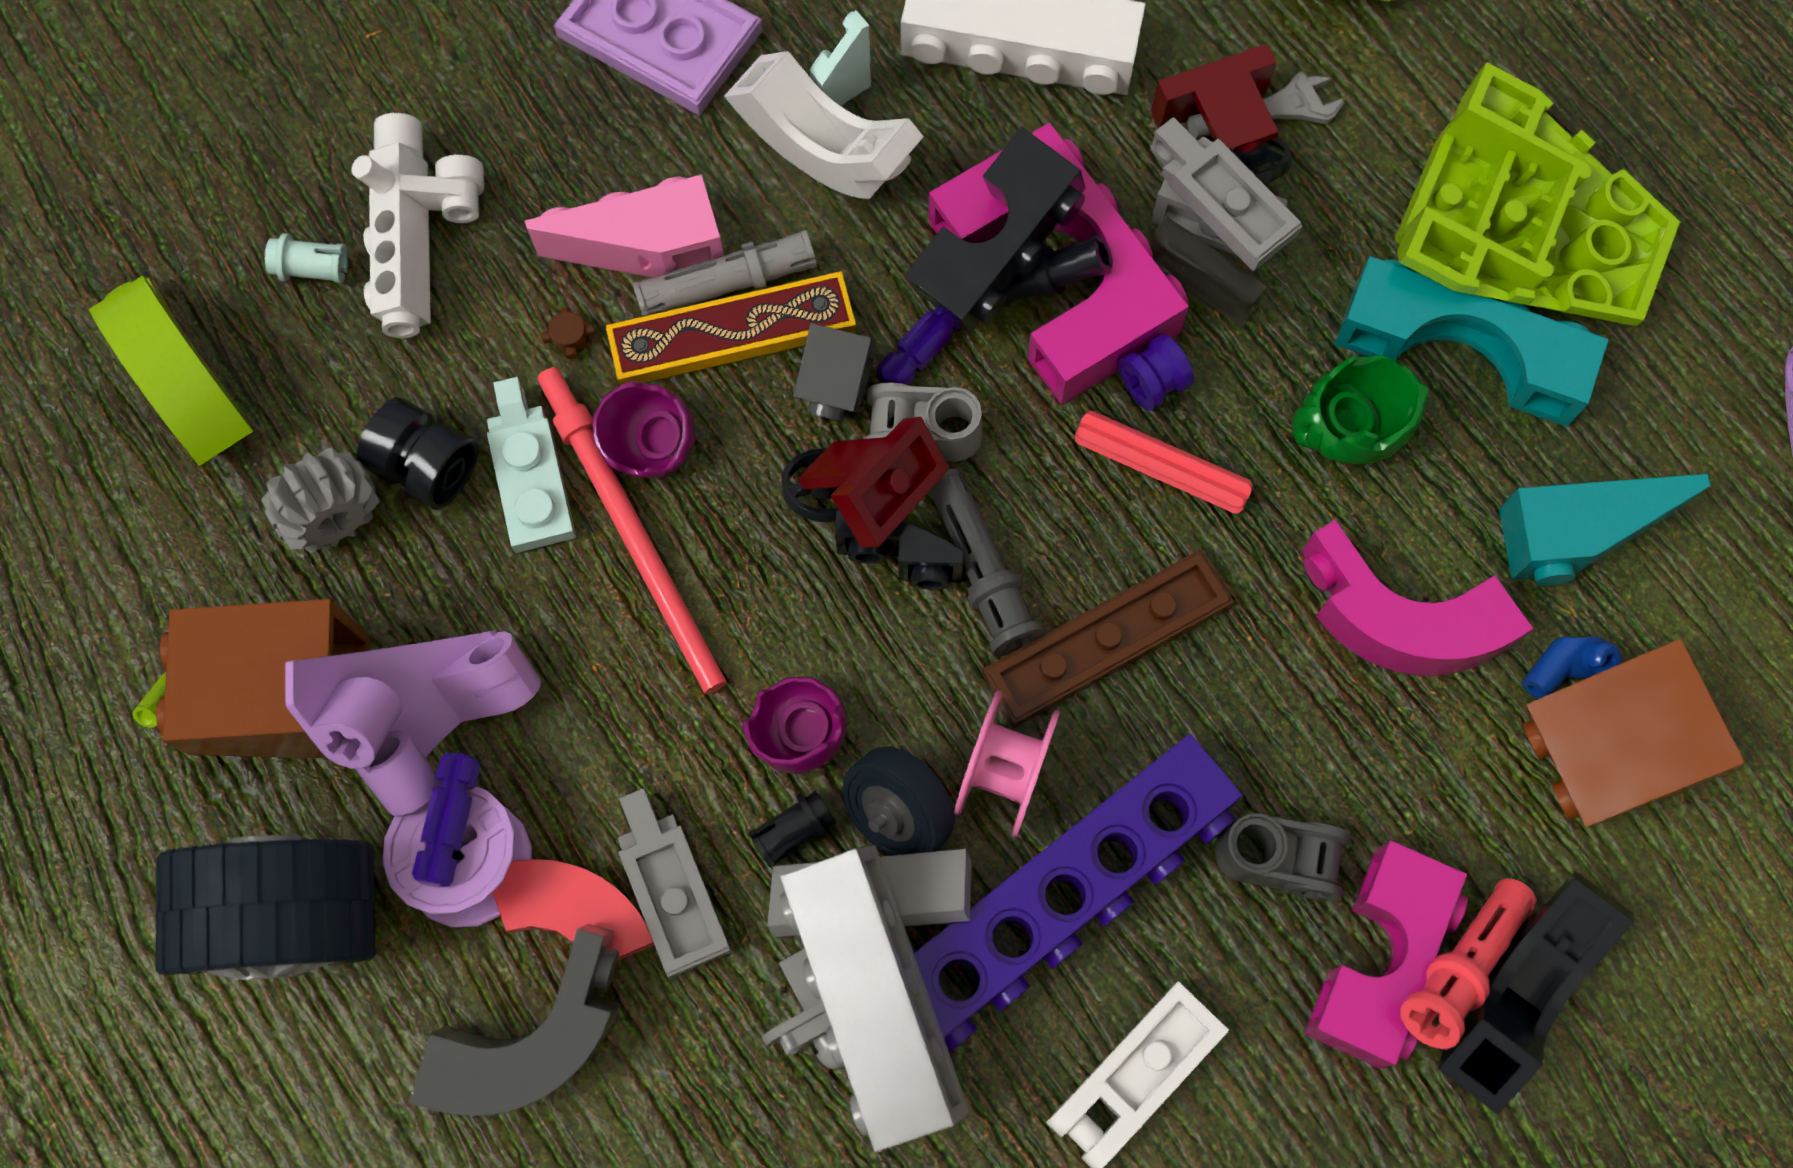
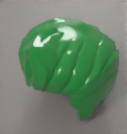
M1354 355L1325 372L1313 384L1311 393L1307 394L1302 402V407L1294 412L1292 425L1294 439L1303 447L1319 451L1326 460L1337 461L1343 465H1367L1386 460L1401 450L1416 432L1422 419L1429 389L1410 369L1397 363L1396 359L1384 355L1368 357Z

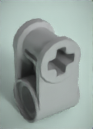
M880 383L868 388L866 402L872 407L870 435L864 437V439L886 437L903 418L922 417L946 461H964L973 456L980 448L983 438L981 406L975 395L968 390L959 387H918L900 383ZM894 416V426L891 428V418ZM952 417L963 418L969 422L966 429L955 433L946 432L939 425L944 420Z

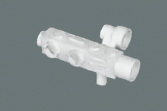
M388 113L379 116L374 121V150L369 151V156L362 155L353 162L351 171L354 177L369 186L370 227L365 229L363 236L365 248L370 255V281L364 287L366 304L370 309V315L382 321V332L395 338H408L417 335L420 332V326L431 324L429 210L442 211V215L446 220L455 223H468L476 220L479 217L478 196L484 191V166L481 161L471 156L449 155L436 162L435 177L428 176V162L423 160L422 123L417 118L408 114Z

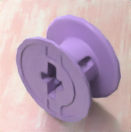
M476 786L474 789H468L467 795L473 799L461 845L463 847L460 849L465 857L457 864L453 882L449 887L423 885L413 879L412 876L417 851H424L426 843L420 842L430 800L410 814L394 816L384 837L382 864L390 887L408 906L421 910L429 919L452 928L477 927L499 917L500 913L493 892L503 883L512 861L532 859V845L524 824L489 791Z

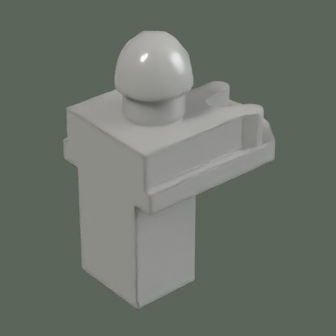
M804 948L779 962L804 1011L769 1030L761 1039L765 1047H771L780 1043L786 1055H793L814 1043L818 1051L816 1056L822 1065L828 1069H841L843 1067H840L835 1062L829 1049L827 1028L831 1024L823 1001L814 997L806 982L803 965L804 960L808 957Z

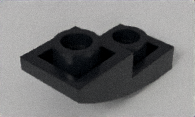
M836 511L835 540L837 555H848L850 560L864 564L884 562L886 556L898 557L899 581H911V585L919 589L939 590L947 588L949 582L961 583L963 551L948 541L924 529L901 522L879 547H861L840 511Z

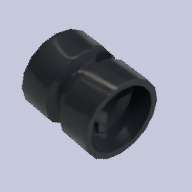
M395 397L381 406L367 423L359 440L357 461L362 463L365 470L389 484L401 482V489L404 493L433 510H440L449 505L467 484L478 459L479 445L475 439L448 423H438L435 425V419L432 414L405 398Z

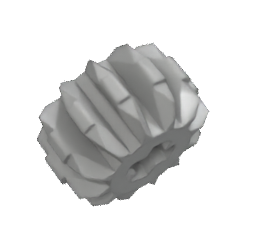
M332 447L324 449L317 456H312L307 452L302 460L295 464H284V473L272 477L266 482L269 491L261 499L266 509L265 515L280 539L285 540L291 550L305 548L309 553L318 551L326 544L336 547L339 540L346 536H356V528L369 523L373 519L372 510L379 503L375 493V486L362 463L356 461L350 452L337 453Z

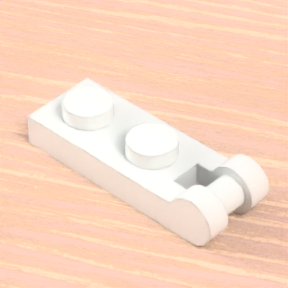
M1178 981L1076 1091L1054 1112L1046 1123L1060 1137L1067 1133L1085 1151L1081 1158L1091 1168H1103L1226 1035L1229 1029ZM1098 1099L1118 1117L1106 1131H1103L1086 1114Z

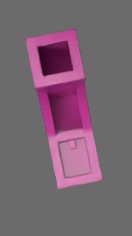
M1336 520L1315 531L1302 550V554L1305 557L1304 567L1309 578L1317 588L1322 591L1328 590L1332 596L1327 600L1316 617L1350 651L1383 668L1401 673L1427 676L1462 672L1495 658L1513 647L1533 630L1531 624L1495 575L1457 598L1444 602L1423 603L1406 599L1385 587L1372 573Z

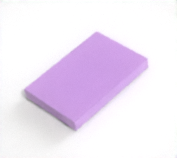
M573 0L554 24L557 37L699 116L763 31L761 18L728 0Z

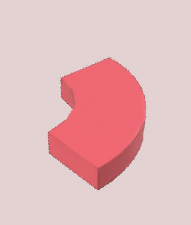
M530 859L512 861L503 883L493 892L505 930L510 934L541 929L560 933L574 942L577 929L584 925L592 924L614 931L609 948L619 951L618 960L655 946L644 917L633 903L615 886L602 877L581 867L554 860Z

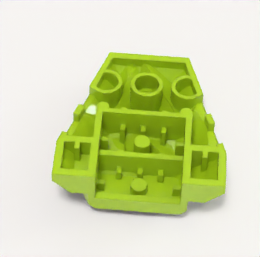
M1486 62L1461 99L1453 120L1441 132L1434 143L1395 236V242L1400 244L1397 250L1399 263L1456 292L1637 326L1646 317L1680 221L1625 169L1612 174L1593 157L1588 150L1596 142L1582 129L1572 137L1546 112L1554 103L1543 92Z

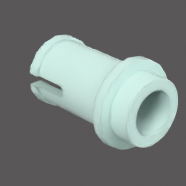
M283 233L279 239L270 238L267 242L265 251L266 271L268 274L277 275L279 281L288 282L294 276L343 283L345 281L344 273H347L348 268L347 247L344 244L332 245L295 241L291 234Z

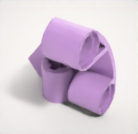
M488 631L378 650L285 662V706L318 749L329 760L344 767L354 768L388 813L393 816H403L424 806L430 800L433 788L439 787L440 780L435 779L437 773L427 761L426 756L453 729L464 721L504 714L518 709L535 696L540 689L542 681L510 633L506 631Z

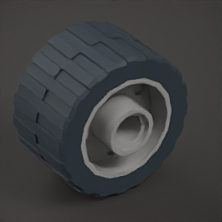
M264 835L234 838L230 840V843L171 849L161 852L156 857L155 970L160 975L208 973L229 978L231 981L304 976V973L325 965L371 961L376 956L374 847L368 842L344 839L302 840V836Z

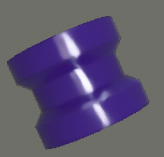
M1160 333L1150 339L1147 349L1140 354L1130 352L1118 361V370L1127 390L1134 400L1146 411H1153L1164 403L1165 395L1172 391L1182 393L1194 384V374L1186 355L1180 346L1166 334Z

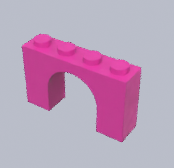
M1049 122L1031 134L1081 170L1086 187L1082 193L1085 195V201L1077 215L1066 226L1062 227L1060 224H1057L1053 230L1067 233L1081 242L1091 239L1092 236L1101 235L1109 246L1113 262V268H1110L1111 273L1102 275L1103 281L1089 298L1033 331L1030 335L1027 359L1060 405H1063L1117 372L1120 358L1130 352L1140 354L1147 349L1150 339L1158 334H1166L1172 338L1181 333L1189 306L1187 305V295L1180 282L1171 274L1165 275L1153 260L1152 249L1146 237L1138 229H1130L1119 215L1118 206L1111 191L1103 183L1096 184L1085 170L1084 161L1077 146L1068 138L1063 140ZM1002 150L929 192L928 222L936 233L944 226L964 241L981 243L994 238L1004 228L1008 218V207L990 194L982 177Z

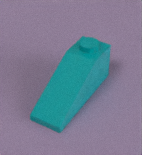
M1708 474L1518 488L1499 509L1511 579L1534 578L1535 584L1538 586H1554L1574 580L1575 574L1685 508L1711 486Z

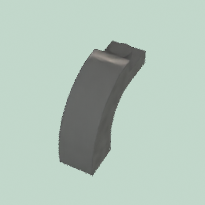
M587 924L577 929L555 1004L546 1020L534 1032L512 1039H495L445 1025L429 1034L409 1103L452 1115L488 1116L525 1107L559 1088L583 1067L598 1050L607 1037L621 1005L595 997L597 989L608 990L616 969L619 951L609 948L614 931L592 924Z

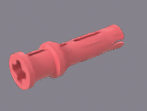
M1504 878L1498 881L1494 887L1495 890L1476 918L1471 922L1452 953L1442 954L1435 957L1426 970L1427 983L1420 992L1417 991L1410 994L1400 1008L1401 1020L1413 1037L1436 1049H1449L1456 1046L1464 1034V1018L1469 1011L1480 1008L1489 995L1488 975L1509 947L1511 940L1527 916L1531 915L1535 909L1534 906L1537 903L1535 894L1523 882L1512 878ZM1440 1014V1024L1438 1026H1433V1021L1435 1020L1437 1015Z

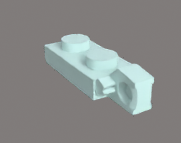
M518 377L493 382L501 416L487 419L489 429L487 437L512 549L515 553L575 539L576 532L554 435L548 419L545 418L542 406L528 408L524 388H521Z

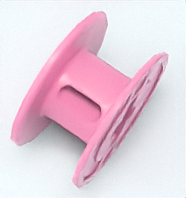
M997 689L973 750L958 795L954 816H959L963 811L972 787L997 794L1020 804L1012 830V836L1017 838L1061 711H1054L1044 739L1040 740L995 724L1002 699V691Z

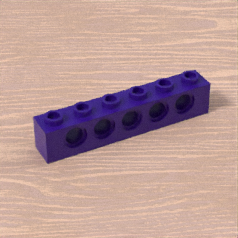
M1188 734L970 908V921L951 923L914 953L949 1053L978 1030L970 1019L992 1002L999 1012L1031 987L1023 977L1043 960L1051 969L1055 968L1083 945L1076 935L1083 927L1095 918L1103 927L1108 925L1135 902L1127 893L1146 876L1154 885H1157L1186 861L1178 850L1197 835L1205 844L1209 843L1236 820L1229 809L1243 795L1191 734ZM1158 801L1174 805L1181 815V828L1176 831H1164L1156 827L1150 819L1149 806ZM1109 841L1124 845L1131 855V868L1122 873L1108 871L1098 859V846ZM1056 882L1071 884L1080 894V910L1071 915H1061L1054 912L1047 904L1045 898L1046 888ZM1005 923H1014L1021 926L1027 932L1030 939L1029 951L1017 958L1002 955L993 944L992 934L994 930ZM964 965L975 973L978 980V990L974 996L967 1000H952L940 988L939 977L941 973L949 966Z

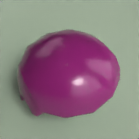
M637 381L626 382L603 396L593 416V443L605 462L615 470L632 476L650 479L665 477L667 473H674L686 463L695 443L694 415L678 394H674L665 387Z
M787 677L768 689L757 693L754 709L750 718L743 720L742 730L752 753L760 760L781 773L806 775L822 769L840 750L847 729V713L834 689L816 678Z

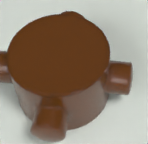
M565 307L561 308L559 313L551 319L548 331H542L541 336L544 344L552 342L554 347L560 353L565 354L567 359H574L586 347L588 336L595 335V327L593 323L584 324L578 314L571 312L570 308Z

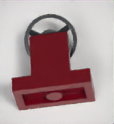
M1267 43L1158 81L1150 111L1158 129L1173 117L1181 124L1187 122L1189 116L1201 114L1213 140L1215 141L1219 138L1249 170L1257 169L1267 162H1278L1268 169L1253 173L1263 184L1280 178L1291 167V149L1287 143L1277 139L1279 131L1262 98V95H1265L1277 64Z
M922 417L903 418L886 437L834 441L828 448L813 449L797 455L787 464L783 471L782 495L792 511L812 521L835 522L836 511H840L861 547H879L950 468ZM810 464L808 469L798 478V482L789 488L788 484L792 475L801 467ZM809 494L821 499L832 498L837 508H813L800 502L797 498Z

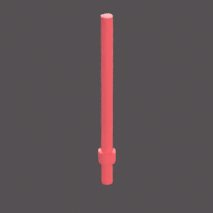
M558 367L544 370L538 375L537 380L556 414L553 424L563 443L573 446L705 695L720 690L727 684L722 671L613 468L605 462L593 443V418L586 405L577 403Z

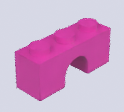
M1391 840L1376 849L1351 911L1373 920L1386 932L1391 944L1389 966L1380 977L1366 976L1343 965L1328 971L1304 1034L1379 1069L1395 1066L1399 1058L1408 1059L1418 1039L1413 1037L1405 1028L1400 1017V1008L1410 994L1417 991L1420 992L1427 983L1426 970L1434 958L1438 957L1437 954L1445 932L1453 934L1458 928L1468 903V897L1460 894L1467 874Z

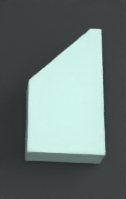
M857 10L850 12L844 19L843 25L846 28V34L834 51L831 53L829 50H823L810 70V78L840 106L871 87L869 24Z

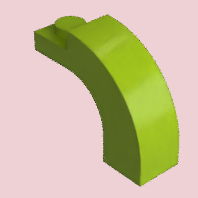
M142 275L133 282H127L118 286L104 300L89 309L99 330L131 378L199 466L253 432L242 410L194 348L174 318L164 297L149 277L145 279Z

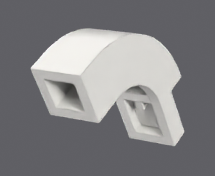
M789 51L761 55L724 96L746 123L782 157L818 182L852 197L870 199L885 181H889L903 172L911 161L909 153L924 137L909 118L872 121L858 117L845 110L813 82Z

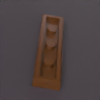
M1200 549L983 668L981 675L993 695H995L997 689L1002 691L1000 707L1014 729L1232 607L1234 600Z

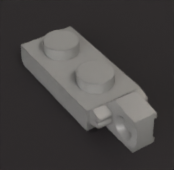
M1174 117L1155 131L1150 150L1163 164L1164 167L1161 173L1167 182L1170 183L1169 186L1253 272L1298 236L1302 228L1301 221L1219 138L1211 142L1203 136L1197 141Z
M644 788L619 798L632 831L617 837L621 847V851L618 853L667 977L671 979L731 953V948L681 826L678 827L673 814L658 820Z

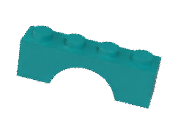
M1369 256L1355 284L1334 345L1365 356L1384 355L1397 360L1410 348L1428 341L1448 340L1465 344L1482 353L1497 368L1506 387L1509 407L1568 427L1589 403L1609 339L1590 333L1581 324L1571 321L1558 322L1532 313L1523 304L1504 300L1498 301L1489 297L1453 291L1413 271L1397 260H1380Z

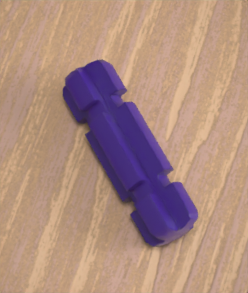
M934 306L933 312L927 311L896 345L898 347L897 353L890 352L877 366V378L881 383L909 385L915 379L913 375L915 370L922 371L952 337L950 335L952 329L958 330L961 326Z
M445 753L440 758L435 779L441 780L440 787L433 788L420 839V842L426 843L424 851H417L412 871L413 879L423 885L449 887L453 882L458 860L452 859L453 851H460L473 799L467 796L468 789L475 788L480 770L479 762L474 757L462 753Z

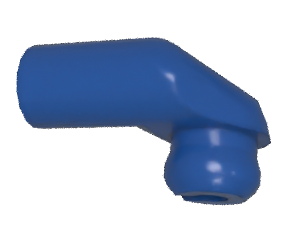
M1561 637L1555 639L1521 681V685L1528 694L1536 699H1540L1556 692L1566 678L1586 679L1621 664V652L1616 645L1611 642H1605L1602 638Z

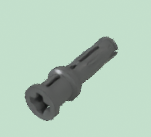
M957 468L949 469L928 493L936 505L952 544L963 551V567L971 583L968 589V601L972 608L980 610L993 638L989 644L991 652L996 657L1006 656L1045 635V629L1042 622L1034 621L1020 592L1023 587L1020 575L1012 569H1006L988 531L987 524L982 518L964 479L963 471Z

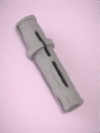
M803 230L785 238L756 246L751 241L741 244L742 250L726 256L687 266L654 278L651 277L642 281L632 282L643 317L687 307L752 286L757 291L767 288L766 282L795 272L798 273L807 269L817 268L807 231Z

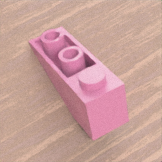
M702 174L690 178H668L655 187L632 193H610L602 197L598 202L575 208L557 207L547 210L540 217L525 220L526 228L539 257L653 278L724 256L720 235Z

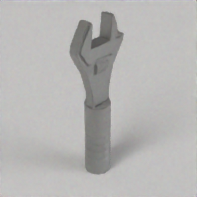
M1303 71L1297 73L1286 88L1263 99L1273 120L1300 119L1320 124L1331 122L1344 104L1343 99H1339L1323 105L1315 90L1328 86L1331 81L1330 77H1307ZM1201 114L1189 116V133L1195 139L1211 135Z

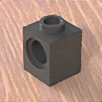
M810 323L793 397L809 401L807 413L843 421L845 410L861 412L878 341L870 337Z

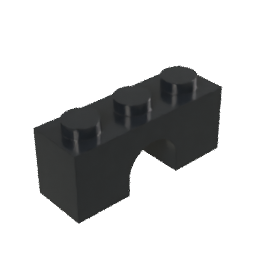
M1022 126L982 176L990 194L1008 207V218L1004 228L998 235L988 241L971 243L958 238L943 226L904 275L917 293L969 333H972L980 322L987 325L997 316L1007 300V294L1004 293L1018 273L1026 276L1035 268L1045 253L1046 245L1043 243L1057 224H1060L1062 227L1069 224L1085 201V195L1082 193L1086 187L1081 170Z

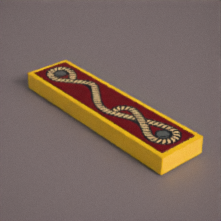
M842 271L606 325L619 385L630 381L650 382L805 346L810 323L857 334L856 323Z

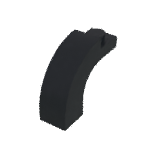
M1574 871L1538 914L1532 912L1511 940L1509 947L1488 975V997L1480 1008L1468 1012L1463 1020L1464 1034L1456 1046L1442 1050L1438 1069L1498 1115L1543 1065L1545 1041L1556 1017L1583 979L1634 923V913L1580 873Z

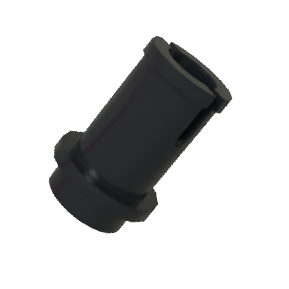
M816 790L806 797L802 792L796 795L797 803L758 828H753L748 832L759 853L770 868L820 835L825 840L829 837L826 830L837 824Z

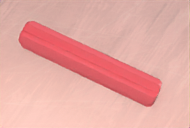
M1087 411L1075 434L1077 444L1234 514L1240 513L1244 509L1252 492L1253 483L1251 480L1095 411Z

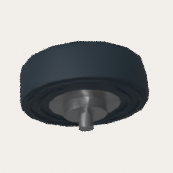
M892 746L875 748L864 755L845 774L842 792L849 815L865 838L872 845H876V848L887 856L932 853L937 851L951 836L955 823L952 801L940 779L924 762L911 753Z

